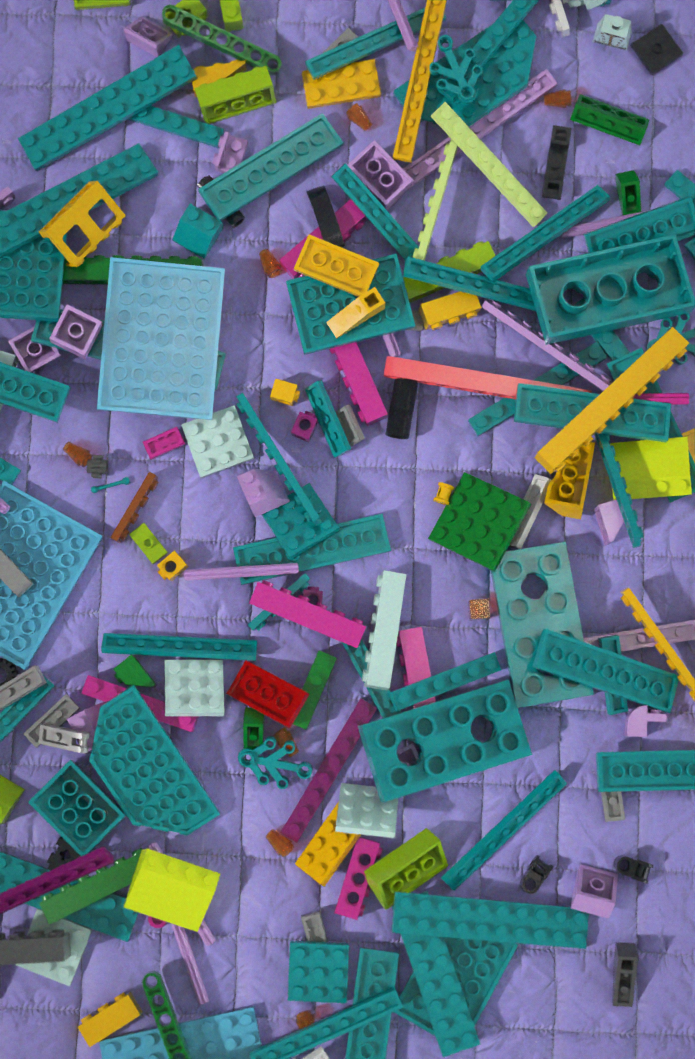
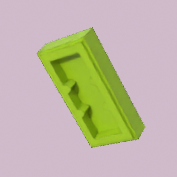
M145 523L129 534L152 564H155L168 553Z

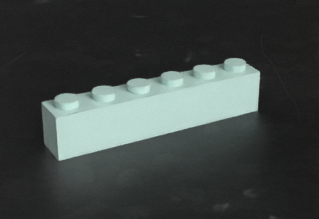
M384 570L381 575L377 576L376 586L379 587L378 594H375L373 601L376 610L375 613H372L370 624H373V630L368 635L370 650L366 651L365 654L367 670H363L362 681L365 682L364 687L386 691L390 689L407 574Z

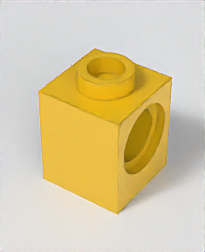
M275 378L270 395L271 400L293 406L294 401L298 402L300 396L298 385Z
M174 550L157 565L160 569L157 572L164 580L168 578L170 581H173L189 566ZM174 562L176 564L175 571L168 572L166 569L167 565Z

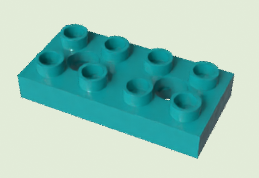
M675 234L529 266L526 272V278L545 345L691 313L695 308V297ZM646 273L649 277L655 278L658 284L657 288L654 290L642 288L637 282V275ZM574 289L577 293L583 294L585 303L582 306L568 304L563 297L564 291Z
M566 542L505 552L496 571H491L510 683L517 708L594 695L592 687L555 674L553 676H545V674H542L533 667L543 629H548L584 642ZM528 575H536L545 582L546 590H544L540 599L533 600L522 592L521 584H523Z
M509 679L357 726L381 802L397 799L532 755ZM477 716L488 719L492 726L491 736L485 742L475 739L471 733V723ZM404 739L415 742L419 748V757L411 766L401 762L397 756V748Z

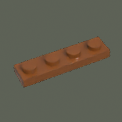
M150 471L110 537L118 543L127 538L129 526L137 521L139 509L145 507L149 500L148 494L150 491H154L158 485V477Z

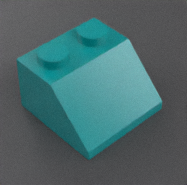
M190 203L179 220L172 241L205 259L223 231V223Z

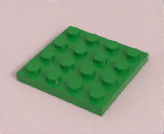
M464 472L448 501L449 505L445 506L428 539L495 572L528 512L531 503Z

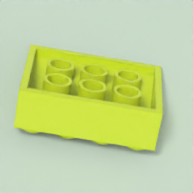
M688 437L668 438L667 442L640 440L610 443V446L613 445L615 449V461L620 463V476L624 477L626 481V493H630L632 499L692 495ZM613 491V500H616V497H615V494H614V491Z
M144 849L141 851L123 907L198 932L215 893L220 873L150 849Z

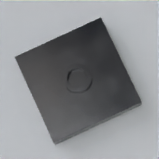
M660 24L631 44L632 49L651 75H654L683 55L682 50L663 24Z

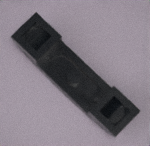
M553 125L542 193L544 198L561 200L572 128Z
M325 186L307 190L306 192L322 239L339 247H344L343 237Z

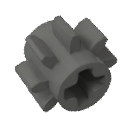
M93 455V459L87 460V473H91V477L102 479V474H107L108 460H103L102 455Z

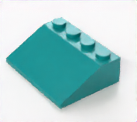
M70 760L28 801L80 856H84L94 849L126 817L124 811L74 760Z

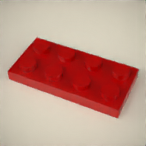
M245 660L226 693L288 728H291L310 695Z

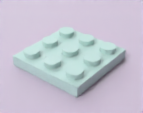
M235 405L214 412L212 420L195 419L181 424L200 478L254 459Z
M165 660V716H224L223 660Z
M341 783L335 832L395 838L398 798L381 802L375 786Z
M37 909L27 935L39 930H44L45 934H49L52 930L64 929V933L70 932L71 957L64 962L15 965L71 986L93 929L64 918L49 925L43 911Z

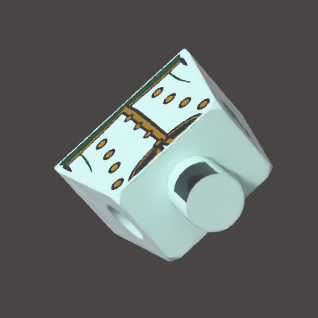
M604 15L597 24L593 42L627 51L632 33L631 21L620 16Z

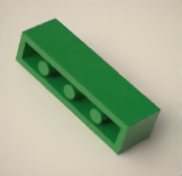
M320 650L318 651L302 688L303 691L310 695L296 717L294 725L307 730L336 663V657Z

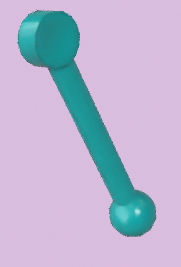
M124 477L121 481L99 487L93 486L91 492L97 493L98 490L120 484L128 485L130 480L128 477Z

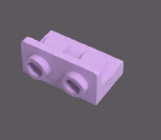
M225 131L224 136H221L219 140V153H215L213 158L216 171L225 173L243 161L248 140L231 136L229 132Z

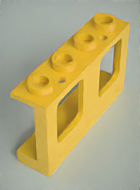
M89 181L39 231V234L43 238H49L67 259V267H78L84 262V257L87 254H91L97 249L96 245L100 241H104L109 237V232L112 229L121 225V220L126 215L98 181ZM100 199L115 214L101 229L88 214V211ZM74 225H77L89 239L76 255L63 241V236Z

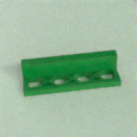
M582 94L579 95L570 118L574 122L639 146L650 119Z

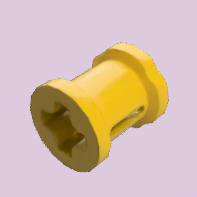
M438 482L439 488L433 501L449 505L448 501L455 487Z

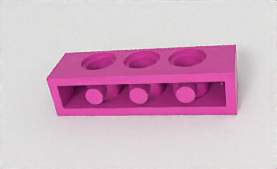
M361 836L356 841L334 913L357 920L358 916L362 917L365 905L362 902L364 897L368 898L371 888L366 877L364 882L360 884L356 883L353 877L356 873H362L365 876L364 871L375 863V859H380L383 849L379 847L380 842ZM362 854H368L371 857L369 864L364 865L360 862L359 858ZM356 892L359 895V900L354 903L348 900L349 893Z

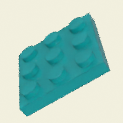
M310 483L301 488L322 521L319 525L315 526L313 522L309 523L303 514L306 512L303 505L299 507L293 498L296 496L295 492L288 495L290 502L261 514L290 560L340 530Z
M290 940L288 1001L347 1003L349 943Z

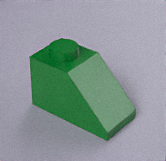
M635 171L616 173V188L622 216L642 212L640 180Z
M132 654L113 669L116 672L114 677L120 684L124 682L126 685L153 688L157 686L148 672Z
M245 707L243 740L244 749L250 748L253 750L264 743L265 715L251 707Z

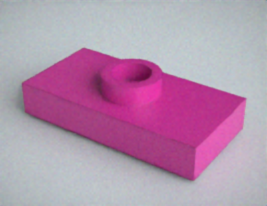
M174 427L143 441L150 460L185 445V442L178 427Z

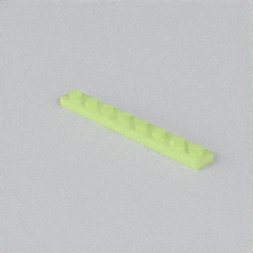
M446 102L431 115L434 121L532 227L536 226L547 215L546 210Z
M452 139L450 144L446 143L443 155H446L445 161H441L438 172H441L439 179L436 178L433 189L436 192L429 200L428 207H431L430 212L424 216L423 224H425V229L419 233L418 242H420L419 249L415 248L413 258L425 261L458 149V145Z

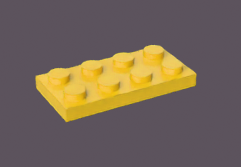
M375 59L350 63L313 80L309 70L301 71L308 109L381 97Z
M308 234L295 264L294 271L359 297L369 290L379 267V262Z
M339 801L295 862V865L324 887L361 836V834L335 832Z

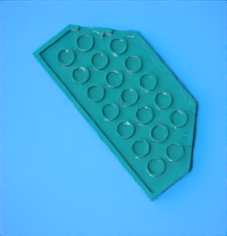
M524 20L521 21L483 67V74L477 79L474 86L476 98L473 102L465 104L458 98L452 102L440 94L436 88V83L439 79L443 78L446 80L448 77L441 74H431L421 122L427 121L437 124L431 115L446 102L469 127L526 89L529 83L536 45V35ZM492 25L453 50L458 65L464 59L465 50L473 48ZM446 56L437 61L440 66L452 70ZM434 66L432 70L437 71L438 67ZM409 80L393 90V95L403 107ZM464 93V94H463L465 97H469V96H470L469 93Z
M135 685L130 686L101 705L89 761L133 825L189 835L220 815V811Z

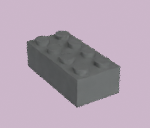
M64 929L52 930L49 934H45L44 930L33 931L29 935H25L24 931L13 932L9 936H5V933H0V965L64 962L71 957L70 932L64 933Z

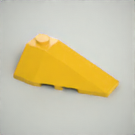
M590 442L586 447L582 445L578 449L580 452L573 459L569 457L565 461L566 465L559 472H556L554 478L548 484L544 504L561 516L581 520L595 443Z

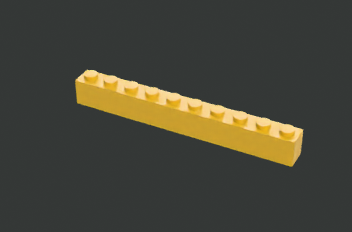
M672 327L539 450L535 459L550 474L555 470L559 472L566 465L565 461L569 457L573 459L580 452L578 449L582 445L586 447L594 439L592 436L596 432L600 434L607 427L605 424L607 421H614L621 414L619 410L622 407L628 408L634 402L632 398L636 394L638 396L642 395L647 390L646 385L649 382L653 384L661 376L659 373L663 369L667 371L674 364L672 361L676 357L680 359L687 352L685 348L689 342Z

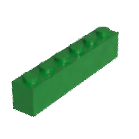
M140 848L132 852V857L128 859L122 857L114 861L115 865L110 868L104 866L96 870L97 874L89 877L87 874L77 879L79 883L71 886L69 883L59 888L61 892L54 896L51 892L41 897L42 902L39 905L48 924L50 925L130 885L143 849Z

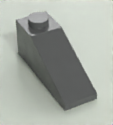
M616 942L613 972V1006L633 1007L638 964L636 943Z

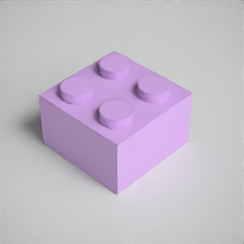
M66 305L49 338L50 342L86 360L103 326L102 321Z

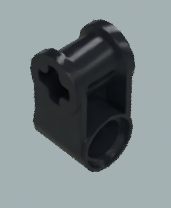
M536 855L520 881L521 889L527 893L537 892L543 881L552 871L553 865H548ZM527 879L534 880L535 885L531 890H527L525 887Z
M623 855L616 857L613 863L617 872L648 884L647 878L650 869L654 866ZM622 860H627L628 867L625 870L620 869V862Z

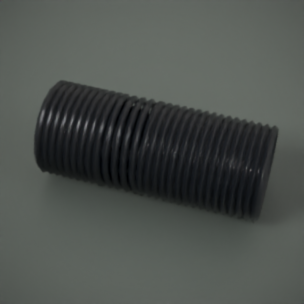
M397 378L394 380L385 435L396 439H409L418 383L410 379Z

